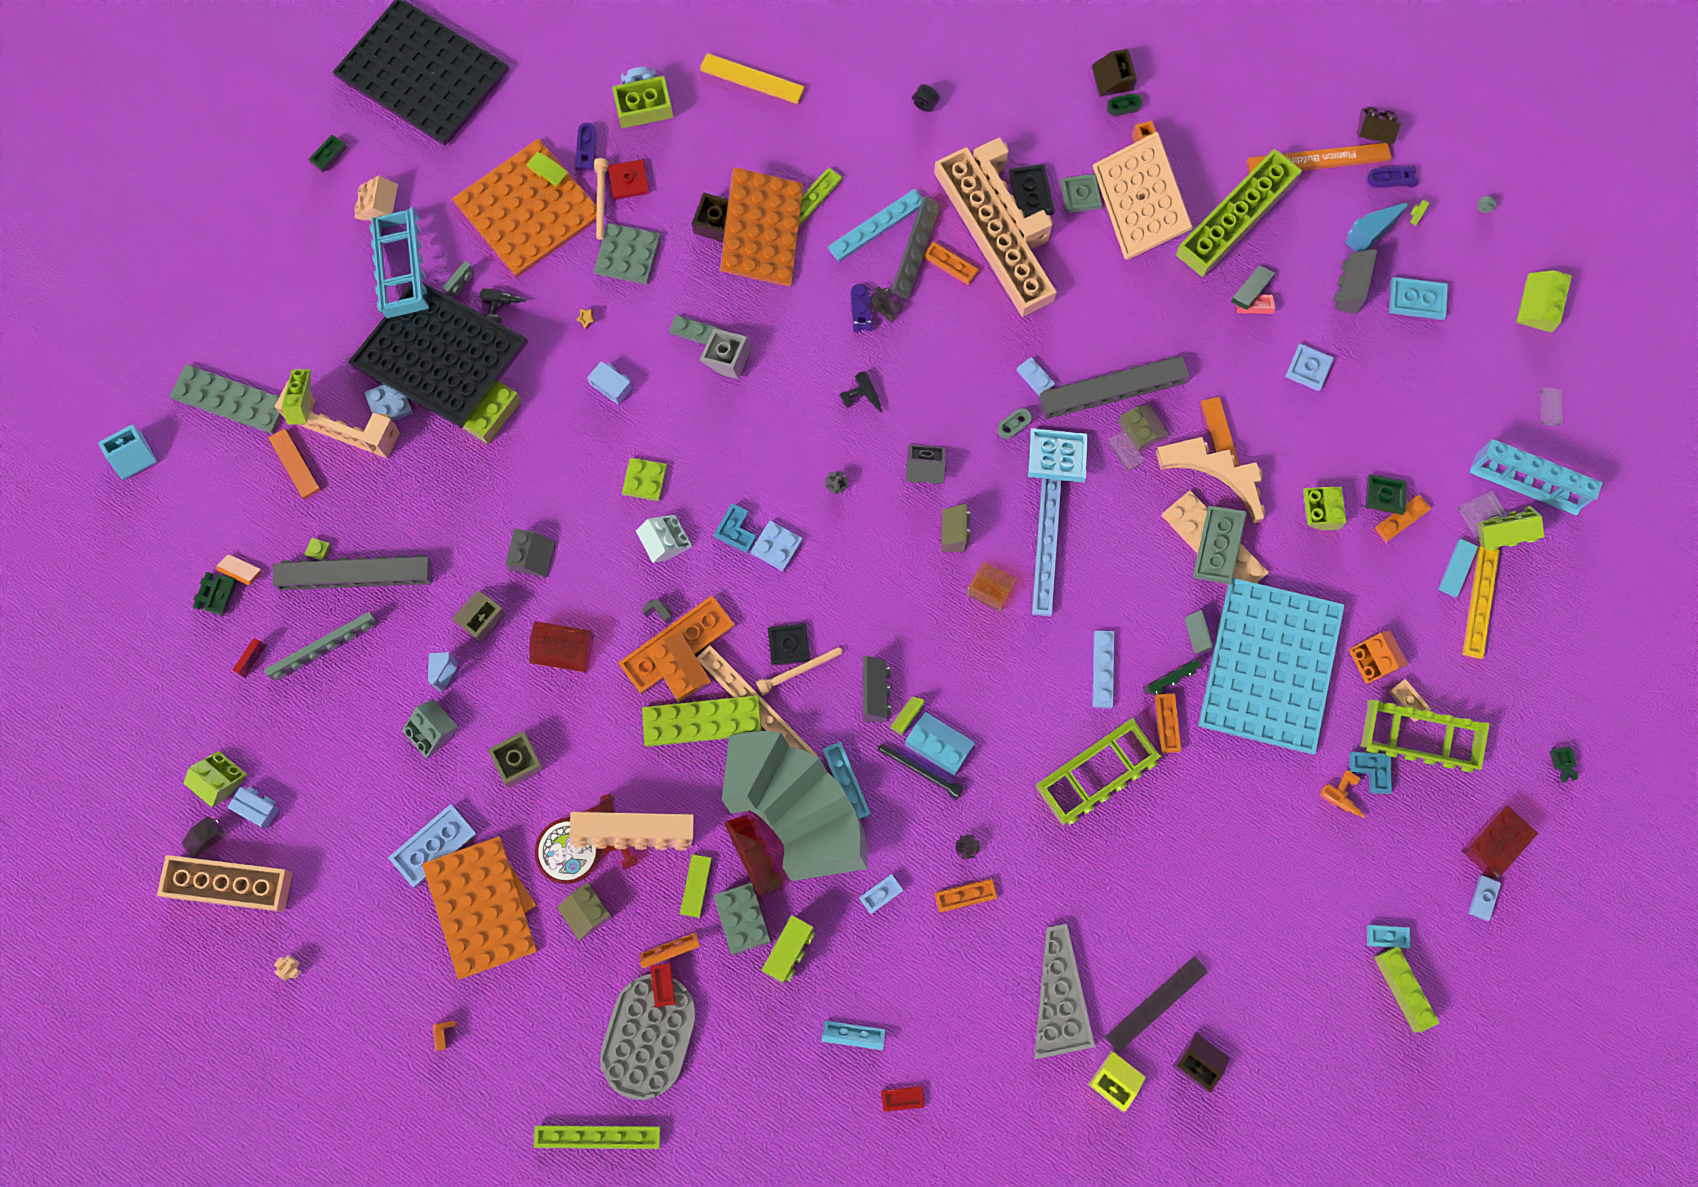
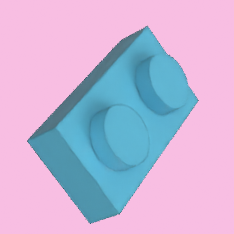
M1367 925V946L1409 949L1410 928Z

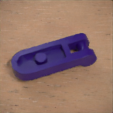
M588 122L581 124L578 128L576 170H582V168L594 170L597 133L595 126ZM582 158H588V161H582Z
M1416 167L1375 168L1368 174L1367 182L1374 188L1415 187L1418 185V178L1415 177Z
M856 284L851 289L853 332H859V330L872 331L869 290L863 284ZM858 320H865V322L859 323Z

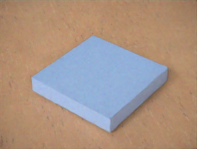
M1299 344L1285 377L1320 391L1334 358Z

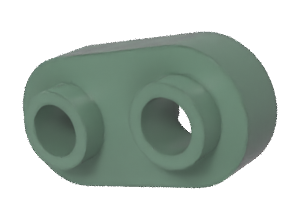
M1022 408L1017 409L1002 420L998 426L999 436L1003 439H1011L1030 424V412ZM1018 418H1023L1024 422H1020ZM1004 429H1009L1010 432L1006 433Z

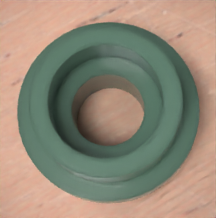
M1491 196L1480 198L1477 204L1478 211L1484 213L1491 212L1496 207V201Z

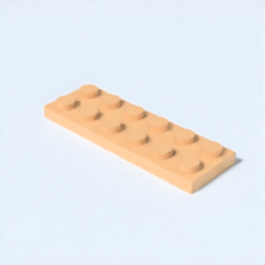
M1189 490L1163 512L1161 516L1198 554L1208 508ZM1240 543L1233 578L1258 583L1269 572Z

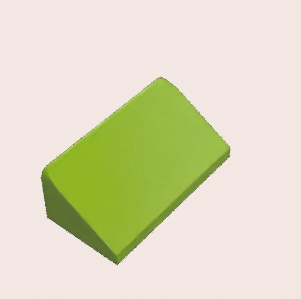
M911 697L890 728L899 735H903L924 706V700Z

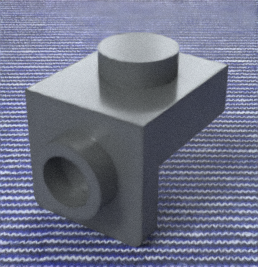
M658 599L648 601L642 609L645 617L656 611L666 625L673 621L671 617L673 613L666 604L663 606Z

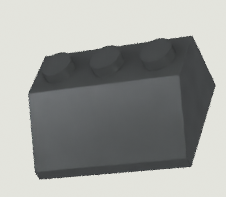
M1372 249L1350 253L1348 258L1343 260L1341 265L1343 273L1337 281L1339 290L1336 291L1333 302H1336L1334 309L1356 315L1367 298L1377 250Z
M863 656V722H886L887 716H891V705H887V697H890V685H887V678H890V666H886V660Z

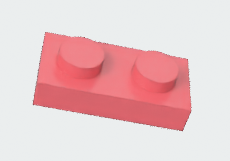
M1259 295L1248 310L1236 305L1237 313L1274 314L1273 295Z

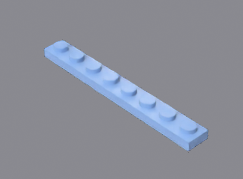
M1042 478L1032 615H1052L1061 480Z

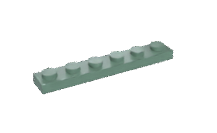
M367 612L269 666L264 671L273 680L282 679L291 670L300 669L304 666V663L309 660L318 659L322 653L336 649L340 643L354 639L358 633L372 629L378 622L370 612Z

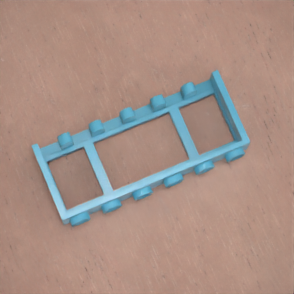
M413 206L409 210L376 218L371 217L370 231L373 235L371 244L375 254L373 255V262L376 265L374 276L377 280L375 290L379 297L377 308L386 318L429 309V305L423 298V294H427V291L421 280L425 278V274L420 267V264L424 263L418 251V248H422L421 241L417 237V233H420V227L416 223L417 220H420V217ZM407 224V231L382 237L381 229ZM408 238L411 274L386 280L383 244ZM412 281L414 297L388 303L387 287Z
M1491 439L1475 455L1469 472L1574 515H1578L1583 507L1597 499L1603 483L1494 439ZM1488 459L1492 460L1487 468L1482 467ZM1497 463L1508 467L1501 474L1496 472ZM1515 470L1528 475L1524 478L1523 483L1514 480ZM1534 478L1547 482L1542 485L1541 490L1532 487ZM1551 484L1559 487L1552 494H1549L1552 487ZM1569 492L1579 495L1577 504L1567 501Z

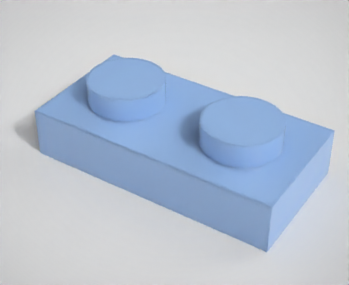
M1032 357L1017 367V372L1039 396L1042 391L1052 389L1055 386V383Z
M891 874L859 897V899L871 915L902 893L903 889Z

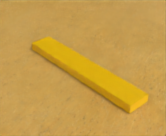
M708 53L700 67L702 72L795 104L799 103L804 92V86Z
M1483 546L1478 547L1462 655L1478 659L1484 658L1500 551L1498 549L1487 550Z

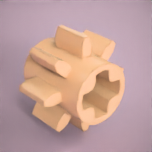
M289 955L286 958L280 957L274 964L277 967L275 974L285 981H288L289 978L296 979L301 972L298 969L300 963Z

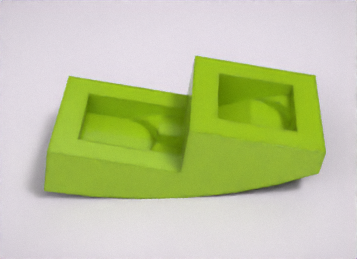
M539 152L526 165L539 177L543 176L555 187L558 186L568 173L560 165Z

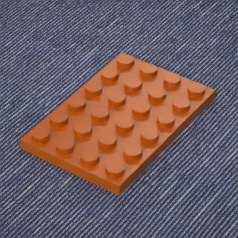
M737 167L732 169L720 264L721 272L788 287L792 285L803 183Z
M500 836L422 863L458 980L537 952Z

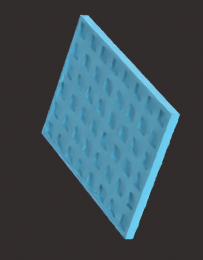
M1233 578L1232 585H1227L1198 727L1314 755L1318 743L1344 604Z

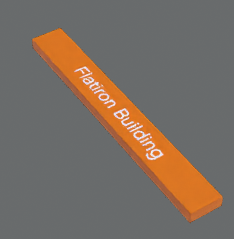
M1388 143L1282 154L1302 171L1388 162L1391 159ZM1266 156L1247 158L1249 174Z

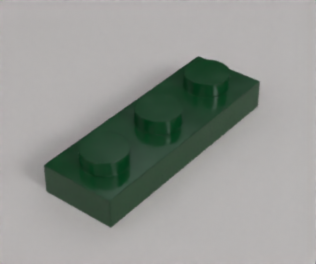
M1198 659L1191 660L1145 685L1143 689L1146 694H1159L1164 691V686L1168 684L1173 686L1179 683V678L1184 675L1189 677L1197 673L1196 669L1201 667Z

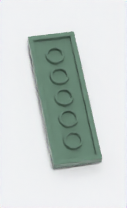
M186 364L169 396L172 400L270 434L274 433L282 417L281 413L275 408L279 396Z

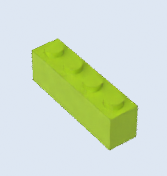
M1390 948L1374 956L1413 1032H1423L1439 1024L1400 948Z

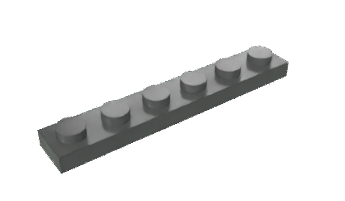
M928 196L922 199L891 288V292L904 300L910 296L941 206Z

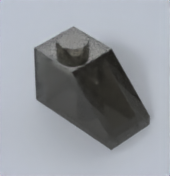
M207 816L189 830L182 841V845L190 857L195 859L227 834L217 819Z

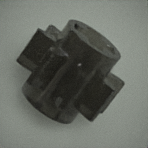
M974 835L960 836V839L955 844V850L957 854H962L961 859L976 858L975 855L979 853L980 844L978 840H974Z

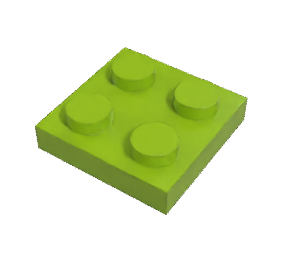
M630 458L622 494L660 501L667 464Z

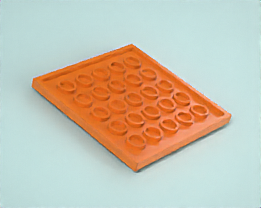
M539 138L452 198L454 204L516 278L597 221V206L569 173L555 187L543 176L539 177L526 166L533 156L539 152L564 168Z

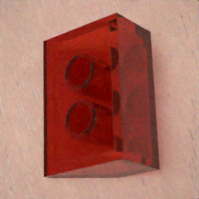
M534 621L530 636L529 663L587 673L594 634L591 630Z

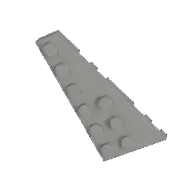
M1067 924L1046 928L1034 1059L1095 1047Z

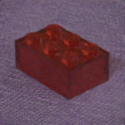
M1506 805L1497 809L1461 851L1493 879L1500 877L1538 835V832Z

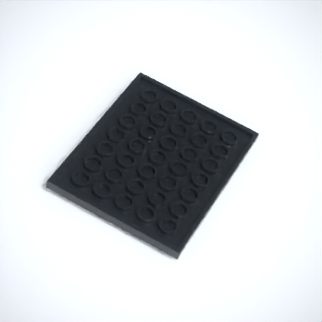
M412 283L397 301L414 297ZM423 283L427 294H423V298L429 305V309L391 318L384 316L348 363L355 369L462 429L528 344V340L522 335Z

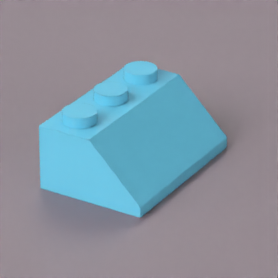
M926 712L916 723L905 741V746L954 776L975 744L969 738Z

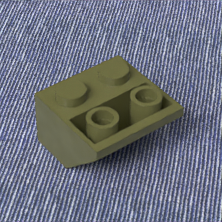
M967 504L943 509L941 552H964L965 546L969 545L970 529L967 528H969L970 511H967Z
M476 590L451 620L482 643L506 613L493 600Z

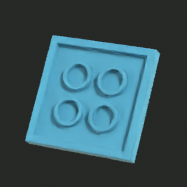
M1031 428L1028 477L1085 483L1087 434Z

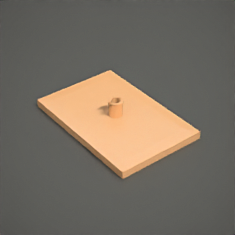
M1158 132L1092 165L1126 260L1193 229Z

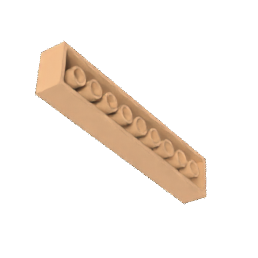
M965 147L936 161L934 170L936 177L1020 315L1024 317L1054 302L1056 296L1054 287L968 148Z

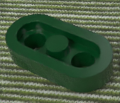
M1135 93L1113 97L1108 101L1107 112L1112 116L1138 112L1142 105V98Z

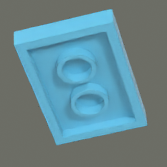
M1392 277L1390 282L1389 313L1444 320L1446 318L1448 284Z

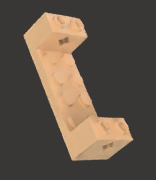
M999 137L975 148L973 158L1026 244L1032 250L1048 242L1053 222L1044 210L1025 218L1022 210L1017 208L1015 198L1008 193L1006 183L1003 180L1001 181L998 173L1006 168L1009 153L1007 144L1003 143Z
M288 382L275 405V408L284 418L281 407ZM312 393L310 394V412L307 424L297 425L388 458L400 434L390 416L383 413L380 415L373 413L365 430L355 426L350 428L340 420L334 422L324 414H313L312 409L316 400Z

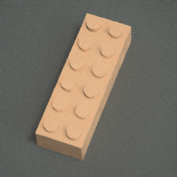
M571 812L570 845H574V848H586V845L594 846L597 849H605L607 846H615L616 849H626L627 846H635V849L639 850L647 849V847H655L657 850H666L667 847H675L676 850H687V847L691 848L693 840V815Z
M166 855L157 896L285 912L293 872L285 869Z

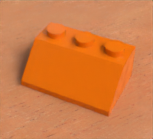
M681 633L663 639L647 649L648 655L678 703L712 683Z

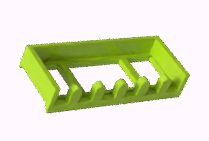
M1367 700L1368 708L1362 743L1360 744V747L1367 748V752L1378 754L1379 750L1385 751V755L1391 757H1398V754L1405 755L1404 759L1417 761V758L1424 759L1423 763L1436 765V762L1443 763L1442 767L1455 769V766L1462 767L1461 771L1474 773V769L1482 770L1490 723L1455 718L1451 715L1435 714L1432 711H1421L1412 707L1396 706V704L1382 703L1378 700ZM1377 711L1394 714L1389 745L1372 742ZM1401 716L1447 725L1442 755L1396 747ZM1454 727L1475 731L1470 761L1449 757Z
M1131 718L1037 783L1035 787L1061 824L1065 825L1068 823L1072 825L1079 820V814L1082 812L1087 814L1095 808L1094 804L1099 800L1101 803L1105 802L1111 797L1109 793L1115 789L1119 792L1127 786L1125 782L1129 779L1135 781L1143 775L1142 770L1145 768L1150 770L1158 765L1157 760L1161 755L1158 754L1138 727L1134 718ZM1131 730L1150 755L1136 766H1133L1116 742V740ZM1110 745L1128 771L1089 798L1071 771ZM1066 776L1084 801L1067 814L1062 811L1047 790L1048 787Z

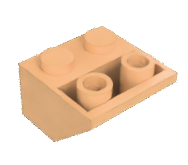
M378 175L361 185L358 189V202L354 208L356 211L355 218L371 220L372 216L376 218L392 214L398 184Z

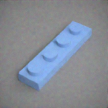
M1094 631L1092 708H1113V631Z

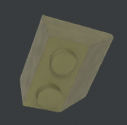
M1151 405L1137 406L1121 415L1118 422L1136 453L1170 436Z
M588 882L571 893L557 907L579 941L613 918L592 885Z

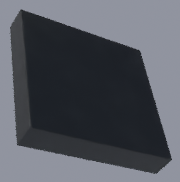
M806 623L767 627L772 666L810 661Z

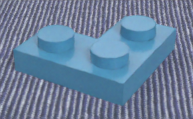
M731 503L714 533V538L748 554L756 540V535L741 528L749 514L748 511Z
M1349 753V771L1352 773L1369 774V793H1392L1391 756L1379 753Z

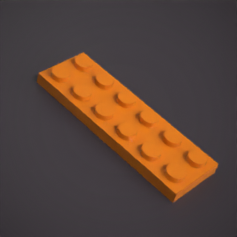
M711 595L622 659L618 664L639 693L643 694L663 679L647 653L648 648L663 639L681 633L694 655H697L733 629L735 625Z

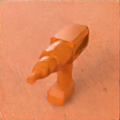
M1346 770L1343 773L1337 789L1327 784L1320 790L1319 796L1334 806H1338L1344 811L1359 815L1362 818L1366 817L1358 807L1353 805L1354 803L1346 798L1348 793L1345 790L1348 783L1357 785L1361 780L1352 772Z

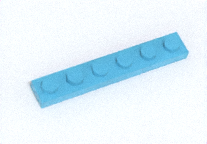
M913 189L829 245L828 250L838 262H841L919 210L923 199L916 189Z

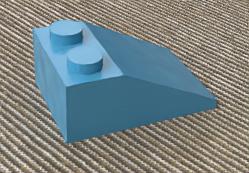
M1403 203L1372 212L1363 219L1359 217L1352 225L1353 228L1347 233L1349 237L1345 243L1355 252L1369 250L1397 223L1408 204Z

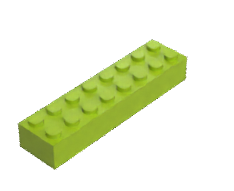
M1274 148L1179 245L1176 256L1200 276L1204 277L1297 182L1302 170Z

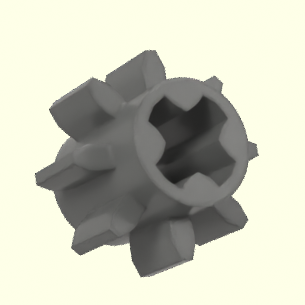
M830 471V475L825 478V488L830 489L831 494H843V490L848 487V477H844L842 471Z

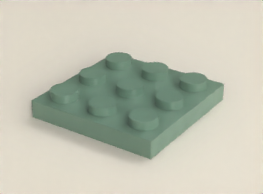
M607 223L594 274L647 285L658 248L660 233Z

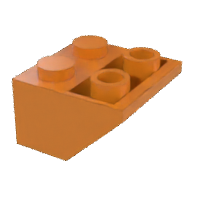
M1391 631L1381 632L1349 649L1366 684L1408 666Z

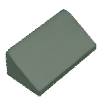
M1200 610L1185 618L1195 654L1207 652L1213 646L1203 611Z

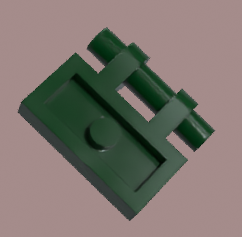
M206 572L204 578H201L199 583L201 586L198 594L194 596L193 600L195 602L192 608L200 610L202 604H205L204 611L224 616L237 580L217 574L215 580L212 581L214 574ZM208 588H211L209 596L206 597Z

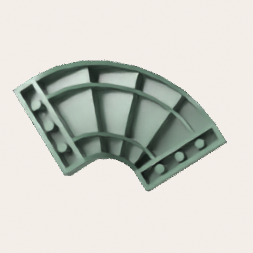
M759 731L729 736L722 801L731 814L750 810L758 814L771 827L784 845L783 869L791 881L867 869L868 848L866 834L859 816L839 782L826 771L820 758L805 750L790 747L781 732Z

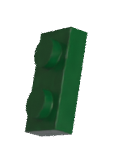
M332 134L308 160L312 165L324 172L347 146Z

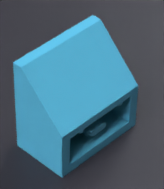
M133 424L98 442L106 459L122 480L157 463L142 432Z

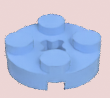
M647 67L630 69L627 71V75L621 74L622 84L657 77L656 69L654 67H651L652 70H648Z

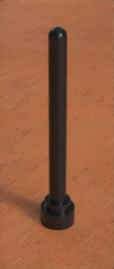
M883 744L878 746V750L881 753L947 790V793L950 794L949 797L957 800L964 786L958 783L950 784Z

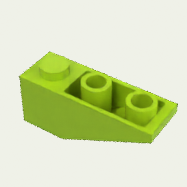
M311 369L291 370L281 407L287 425L307 424L310 412Z

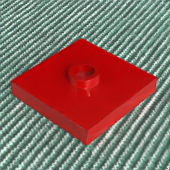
M643 159L608 165L614 200L649 194Z

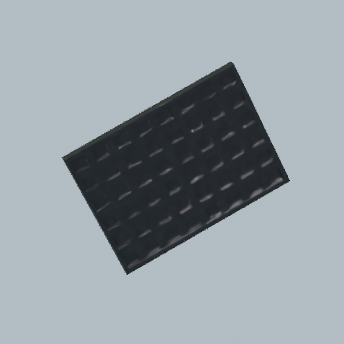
M394 0L333 70V74L418 130L446 146L507 73L509 66L405 0Z

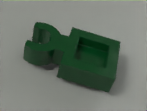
M1572 747L1549 751L1554 769L1561 770L1560 781L1562 783L1568 782L1567 774L1571 776L1572 781L1578 780L1577 773L1572 770V767L1577 766Z

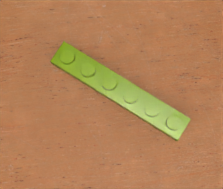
M535 1126L534 1148L660 1149L661 1127Z

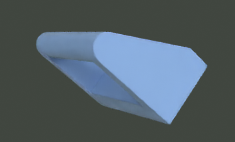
M429 653L428 682L439 692H443L457 670V660L450 653Z

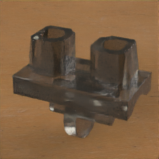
M879 286L876 287L874 294L870 298L874 306L872 312L874 315L880 313L891 323L895 321L897 314L902 311L903 304L900 300L895 302L891 300L892 292L888 287L881 289Z

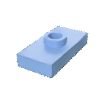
M1482 875L1479 876L1468 914L1485 921H1490L1501 883Z

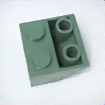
M432 699L416 706L402 731L427 759L451 739L458 726L439 704Z

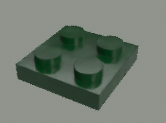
M1369 474L1366 484L1365 508L1404 515L1406 511L1407 482Z

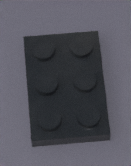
M1039 164L1009 169L1016 206L1019 210H1022L1024 217L1027 218L1044 210L1046 215H1054L1055 211L1045 165Z

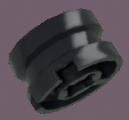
M920 84L917 91L913 94L912 100H914V105L920 110L931 112L940 100V96L931 86Z

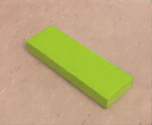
M692 854L680 915L700 918L712 858Z

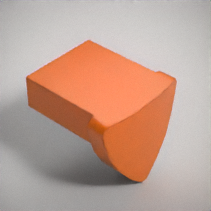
M456 1020L432 1025L435 1052L446 1049L444 1029L456 1027Z

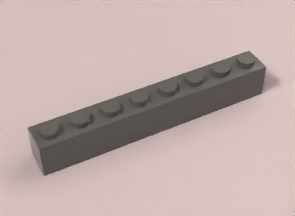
M1170 357L1163 362L1154 361L1147 366H1135L1128 371L1119 370L1112 375H1100L1093 380L1088 381L1084 379L1077 384H1065L1054 390L1051 388L1046 389L1040 393L1039 402L1046 420L1186 384L1189 374L1183 357Z
M401 555L395 558L379 556L376 559L359 557L357 560L339 558L338 561L319 559L317 562H312L311 560H300V562L283 560L280 563H274L273 586L279 591L432 584V562L425 555H415L412 558Z

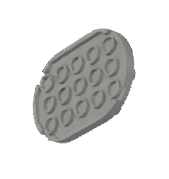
M651 974L641 976L629 983L616 1000L603 1041L600 1062L602 1072L608 1084L624 1097L636 1100L657 1097L666 1092L675 1083L681 1072L695 1025L696 1011L689 991L674 978L676 1005L655 1008Z

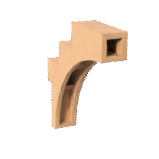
M1202 437L1158 447L1156 455L1160 470L1187 468L1212 475L1228 485L1241 498L1249 511L1253 524L1259 523L1264 519L1265 509L1259 502L1260 491L1258 487H1255L1263 478L1262 470L1257 466V462L1234 467L1236 462L1234 455L1230 454V450L1207 455L1209 453L1208 445L1206 442H1203Z

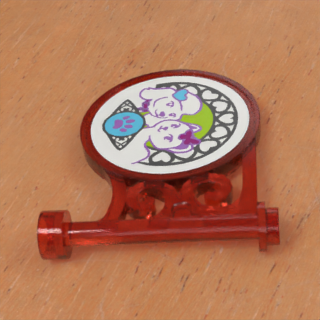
M611 794L603 795L600 797V805L583 812L616 813L612 804L615 798ZM570 817L558 819L547 825L540 833L535 845V860L538 868L548 879L560 884H574L586 879L595 870L600 859L612 851L621 850L624 858L621 861L623 869H628L638 864L636 856H631L628 846L626 849H616L615 846H607L602 851L586 845V848H574V845H570Z

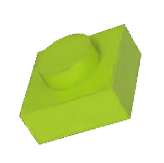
M1422 200L1419 206H1414L1410 213L1413 217L1409 223L1417 225L1429 205L1428 202Z
M311 538L304 555L318 561L319 559H326L331 544Z

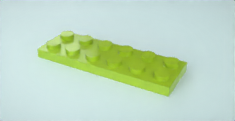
M759 696L642 707L645 747L729 739L731 735L762 731Z

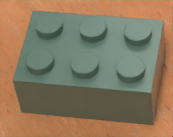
M752 883L713 895L732 956L771 943Z

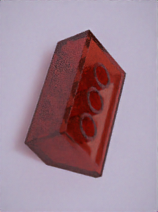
M747 815L724 822L760 900L781 890L780 884L783 883L779 872L774 873L771 867L775 864L771 855H766L763 850L766 845L762 837H757L754 831L758 828L753 818L748 819Z

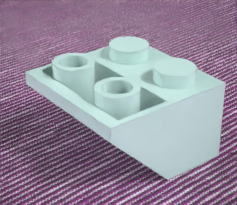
M676 515L649 518L636 530L653 563L667 561L692 547Z

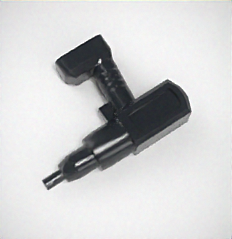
M483 288L480 292L482 302L491 303L486 317L501 324L502 320L498 315H495L497 307H501L502 303H526V299L501 292V290Z
M866 372L857 373L855 381L859 387L839 394L846 408L852 406V397L857 395L861 397L866 396L869 402H872L873 406L882 413L883 410L878 400V394Z

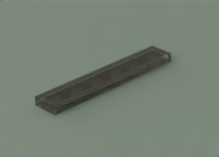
M1193 956L1110 1030L1104 1038L1119 1053L1209 971Z

